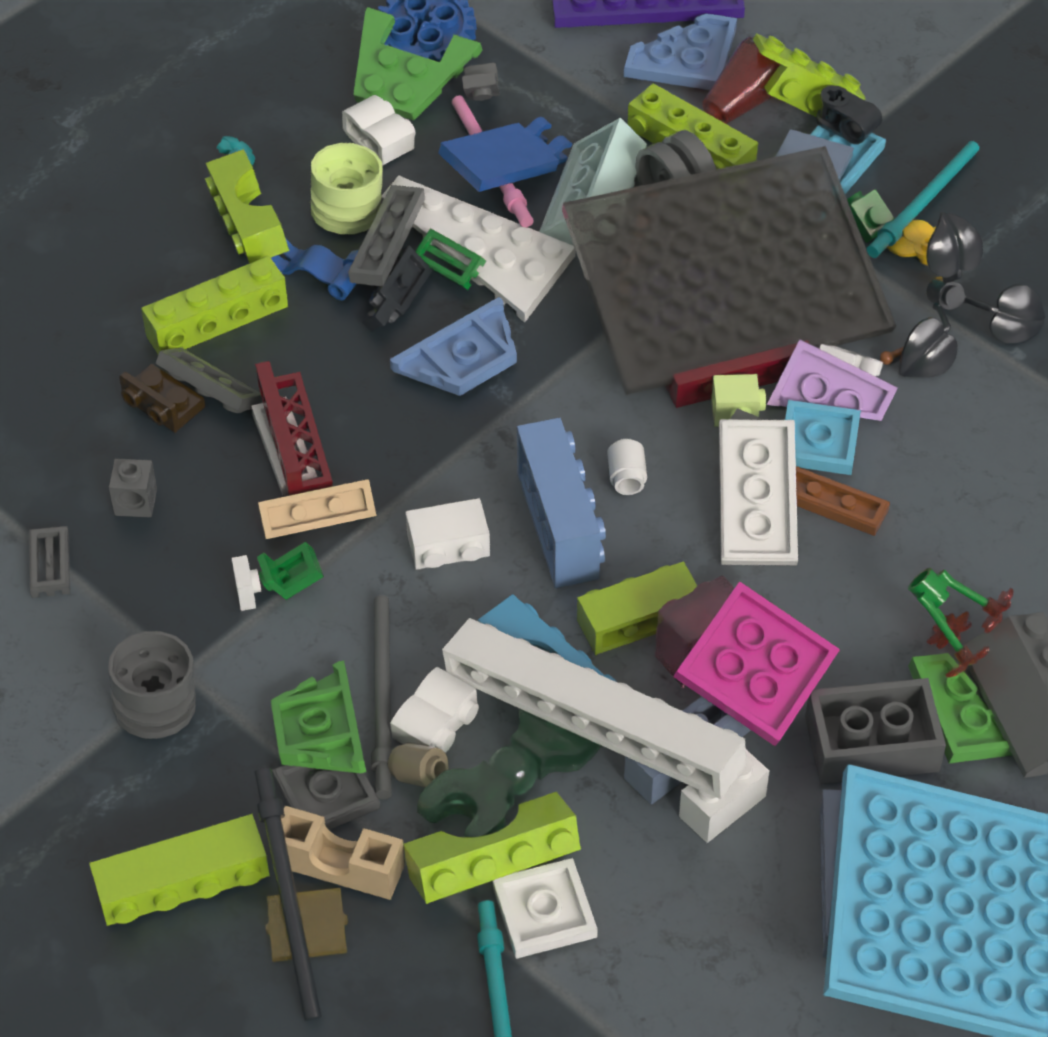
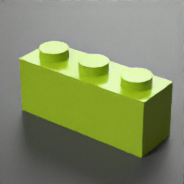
M683 561L671 566H662L654 572L636 578H626L618 584L600 590L594 589L583 596L577 597V621L594 654L597 655L701 619L703 594Z

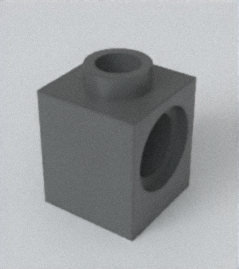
M114 460L109 491L115 516L152 517L157 493L152 460Z

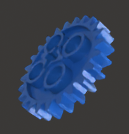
M386 0L387 7H378V11L391 14L395 19V24L384 44L440 62L453 35L470 40L476 39V17H474L473 7H469L468 0Z

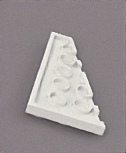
M398 176L391 184L424 188L425 200L412 227L423 235V239L431 228L483 257L487 262L483 267H478L477 271L479 274L476 279L473 277L471 279L479 286L485 285L494 292L495 299L500 297L504 305L506 303L516 310V316L523 322H526L575 257V246L531 228L522 227L516 222L401 176ZM390 186L388 187V189H387V190L383 193V195L381 196V198H382V199H381V204H382V202H383V200H384V198H385V196H386V194H387V192H388ZM434 239L430 244L432 246L436 245L443 252L466 265H469L471 262L468 258Z

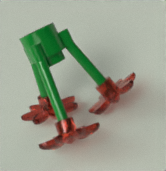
M927 568L912 580L908 590L923 605L936 623L932 627L936 634L932 635L927 640V643L930 645L936 644L938 649H942L950 642L956 651L954 656L959 661V664L945 674L946 677L951 678L964 672L968 665L976 664L978 660L984 658L989 653L990 648L985 646L972 654L967 645L962 646L960 643V633L971 628L972 623L967 621L969 618L968 611L956 618L954 613L944 615L939 609V606L950 595L946 590L947 586L982 606V610L989 614L981 626L985 628V633H990L996 624L1002 622V612L1011 607L1014 590L1009 588L1007 592L1002 591L997 601L991 597L986 599L955 580L945 569L936 574L931 568Z

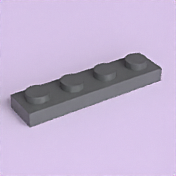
M399 185L390 186L348 271L350 283L384 286L425 200L424 188Z

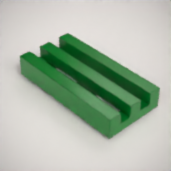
M431 228L415 251L433 271L466 290L471 286L469 283L471 278L476 279L479 274L477 271L478 267H483L487 262L480 255ZM434 239L471 260L470 264L466 265L430 245ZM427 251L464 273L462 276H459L425 257L423 254Z

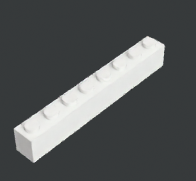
M469 618L442 649L446 672L468 685L719 799H722L746 766L745 738L740 737L734 731L722 729L704 721L696 714L683 712L668 705L659 698H651L635 691L625 683H617L603 677L593 669L583 668L571 663L556 653H549L539 649L524 639H517L498 631L490 624H482Z

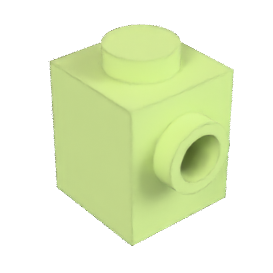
M757 374L713 375L711 400L714 427H719L720 419H730L737 408L759 417V411H765V389H759Z

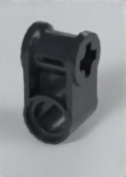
M831 85L821 91L820 100L822 107L817 112L816 121L822 128L843 137L849 143L861 144L881 125V111L873 103L859 98L841 86Z

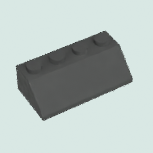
M1044 612L1009 616L962 646L971 658L967 666L988 708L991 709L994 715L993 718L1005 741H1007L1023 777L1048 774V619Z

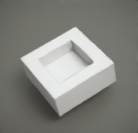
M247 555L233 557L232 564L241 611L256 608L254 593L261 592L258 570L249 569Z

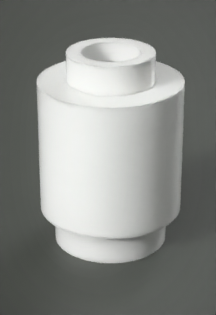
M618 440L607 450L610 482L620 494H637L644 488V483L647 480L644 447L635 440Z

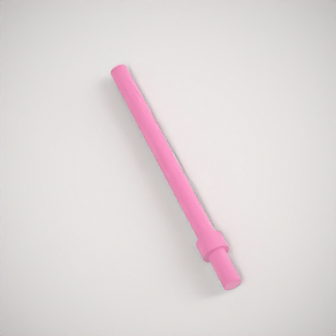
M462 96L454 97L452 105L469 135L483 132L465 99ZM513 183L499 186L504 195L503 201L509 212L515 214L522 227L527 228L531 226L533 218L526 207L527 201L522 192L516 189Z

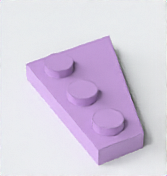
M800 339L767 405L787 407L788 400L861 410L860 418L881 421L898 387Z

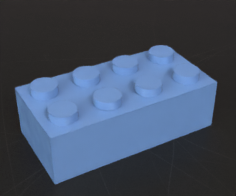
M561 417L517 426V474L555 588L599 579L600 563L605 562L601 540L606 539L603 520L601 517L595 518L593 512L595 510L593 491L591 488L585 489L583 483L585 481L583 463L581 459L575 460L573 455L575 453V442L572 432H565Z

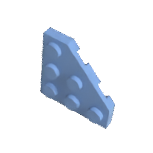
M703 14L695 18L694 24L684 28L678 25L659 33L657 40L647 44L641 41L630 46L624 66V77L720 91L736 31L737 18Z

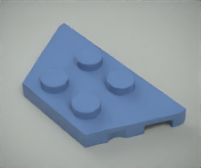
M500 297L494 299L390 359V369L395 373L461 396L517 363V353L514 341L511 339L509 322L505 317L503 300Z

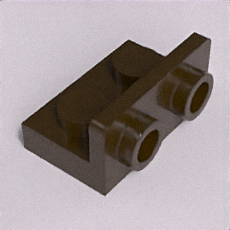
M153 364L149 365L136 377L127 372H123L119 376L123 400L130 407H137L148 414L157 425H164L175 433L205 408L204 397Z

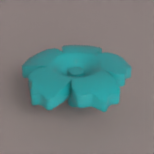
M223 136L221 142L216 147L219 153L228 155L244 149L252 166L256 158L252 154V149L245 142H239L235 137Z

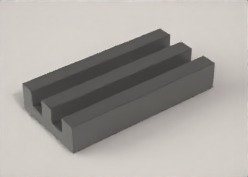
M61 526L29 530L30 593L32 598L40 597V592H46L47 596H55V591L62 590L63 595L70 594L68 527ZM55 536H60V580H55ZM39 538H45L46 581L39 582Z

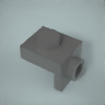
M495 63L466 66L464 68L465 76H462L463 88L468 100L482 101L490 99L492 96L500 95L497 66Z

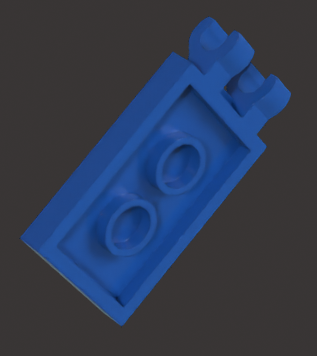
M538 117L526 128L520 123H515L441 142L438 154L480 192L556 171L558 164H563L568 159L562 151L565 148L572 147V143L565 136H558L547 145L548 139L542 132L550 129L552 125L545 118Z

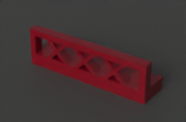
M795 337L665 369L661 371V378L676 408L710 400L712 398L713 375L757 374L758 387L776 383L779 381L798 342Z
M270 361L256 363L258 388L288 495L291 496L333 487L331 474L301 373L297 372L274 377ZM296 386L297 391L290 400L279 395L278 389ZM291 411L305 417L298 427L287 423L286 417ZM299 438L313 444L306 454L294 448V444ZM309 466L320 471L322 477L302 481L301 473Z

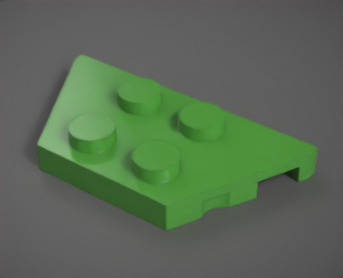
M344 660L333 664L334 673L317 682L314 677H310L300 683L295 689L286 691L271 700L278 751L282 765L360 774L366 772Z

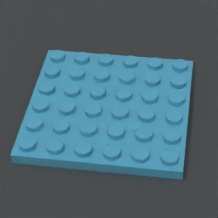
M848 764L843 772L823 995L993 1037H1048V814Z

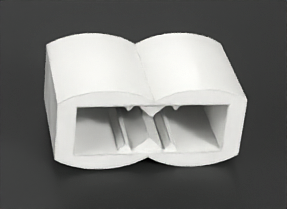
M373 95L342 111V123L345 133L354 143L365 146L375 152L382 161V165L414 149V126L408 119H404L396 114L392 105L379 96Z
M434 668L421 682L415 694L405 701L390 723L392 738L402 744L414 743L440 748L446 753L455 740V731L463 724H470L478 712L479 705L477 704L476 689L441 668Z

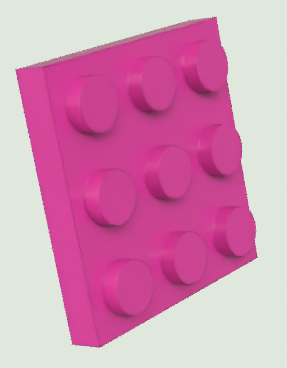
M739 581L683 661L674 678L776 746L840 649Z

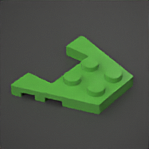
M367 7L354 88L356 102H361L373 95H377L384 101H388L396 114L415 120L442 93L441 88L452 77L457 78L464 71L463 66L472 57L476 59L482 51L481 43L457 35H453L440 62L384 45L395 24L394 16Z

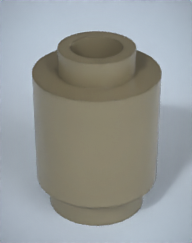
M405 743L395 747L388 760L389 770L398 781L431 789L437 788L443 783L449 768L447 755L442 749L414 743Z

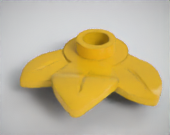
M912 220L902 231L903 237L893 246H887V249L901 257L917 256L920 263L928 265L926 260L927 246L936 226L933 228L926 221Z

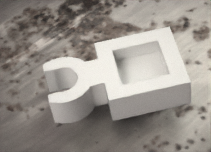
M828 343L821 344L820 346L821 350L874 376L880 375L884 363L882 361L862 356L859 353Z

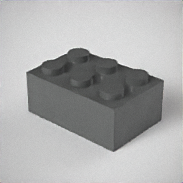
M928 678L814 689L808 697L805 719L820 784L842 782L843 772L848 764L894 776L940 772L946 743Z

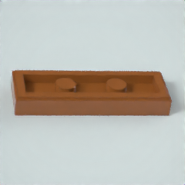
M796 466V498L798 507L872 536L876 535L889 511V501Z

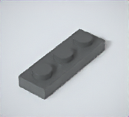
M183 348L159 352L156 364L167 370L170 376L195 386V391L201 395L214 397L223 403L222 406L231 412L242 413L245 410L252 409V405L260 404L262 401L260 392Z

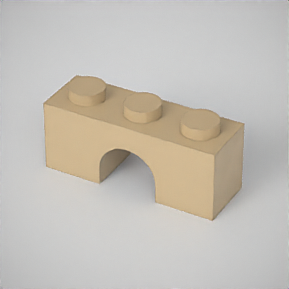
M288 806L284 807L285 817L281 820L292 871L391 900L405 866L403 839L363 828L358 841L345 840L327 829L323 816Z

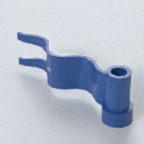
M286 239L289 251L283 254L290 262L282 259L279 255L271 257L282 274L289 275L296 270H305L321 282L328 284L329 293L338 300H345L357 284L350 283L348 271L359 250L351 251L346 259H342L321 245H313L306 250H300Z

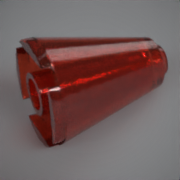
M750 36L739 43L702 102L705 113L725 124L730 123L774 97L767 93L765 85L781 64L763 56L756 44L751 41L753 37Z

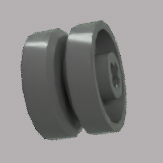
M687 130L677 131L665 137L662 142L653 143L641 149L636 156L635 168L643 193L645 194L648 190L660 192L659 213L668 217L669 208L696 194L717 193L718 175L711 154L703 142L694 133Z

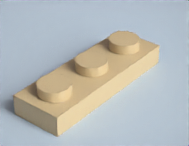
M369 479L258 502L265 539L377 516Z

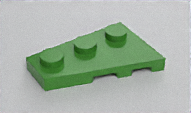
M949 653L912 657L908 668L913 679H929L946 743L944 754L948 763L1012 756L1010 747L1000 732L991 709L976 694L978 687Z

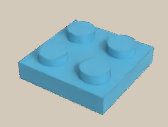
M788 400L785 420H795L796 466L805 469L851 475L861 410Z

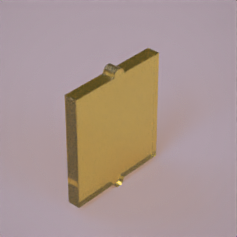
M340 888L297 893L309 957L347 953L344 926L348 924V917L343 914ZM267 896L269 923L266 924L265 928L266 933L271 937L273 962L291 960L292 955L280 896Z

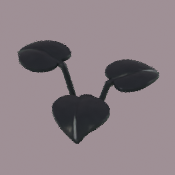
M940 213L937 226L929 240L926 251V260L930 270L939 276L929 282L926 293L928 299L934 303L933 309L938 312L941 322L929 317L917 323L911 330L900 358L899 374L904 377H935L945 373L953 365L958 345L956 339L947 334L951 329V325L943 308L952 310L964 302L995 313L989 324L990 332L995 338L1006 343L1026 341L1035 336L1044 324L1046 316L1040 297L1028 286L1015 284L1005 288L997 299V307L965 296L962 285L955 282V280L962 277V270H973L980 264L983 255V243L979 233L969 222L951 213Z

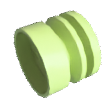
M337 143L326 146L316 153L311 161V215L319 226L337 234H356L366 231L371 227L381 206L382 161L375 152L365 146L354 143Z

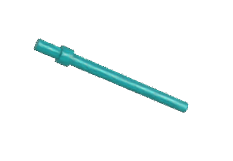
M969 141L893 221L887 222L878 231V237L866 249L870 257H878L887 246H893L902 237V231L979 151V145L975 141Z
M482 901L477 905L481 930L477 935L479 953L484 955L494 1037H512L501 953L504 951L503 934L501 930L497 929L494 902Z

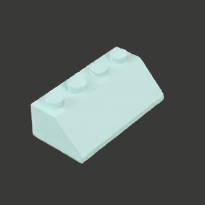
M621 118L573 144L539 232L570 245L588 249L601 242L607 243L616 235L620 216L626 209L625 203L628 194L635 184L636 156L647 145Z

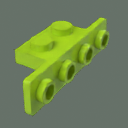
M760 34L754 36L753 41L760 53L781 64L765 85L768 94L815 117L818 110L822 107L820 100L821 91L827 86H841L859 98L866 99L859 88L861 86L860 82L849 74L842 76L836 73L829 64L820 61L818 64L812 61L803 51L796 48L792 51L786 48L780 40L773 36L768 38Z

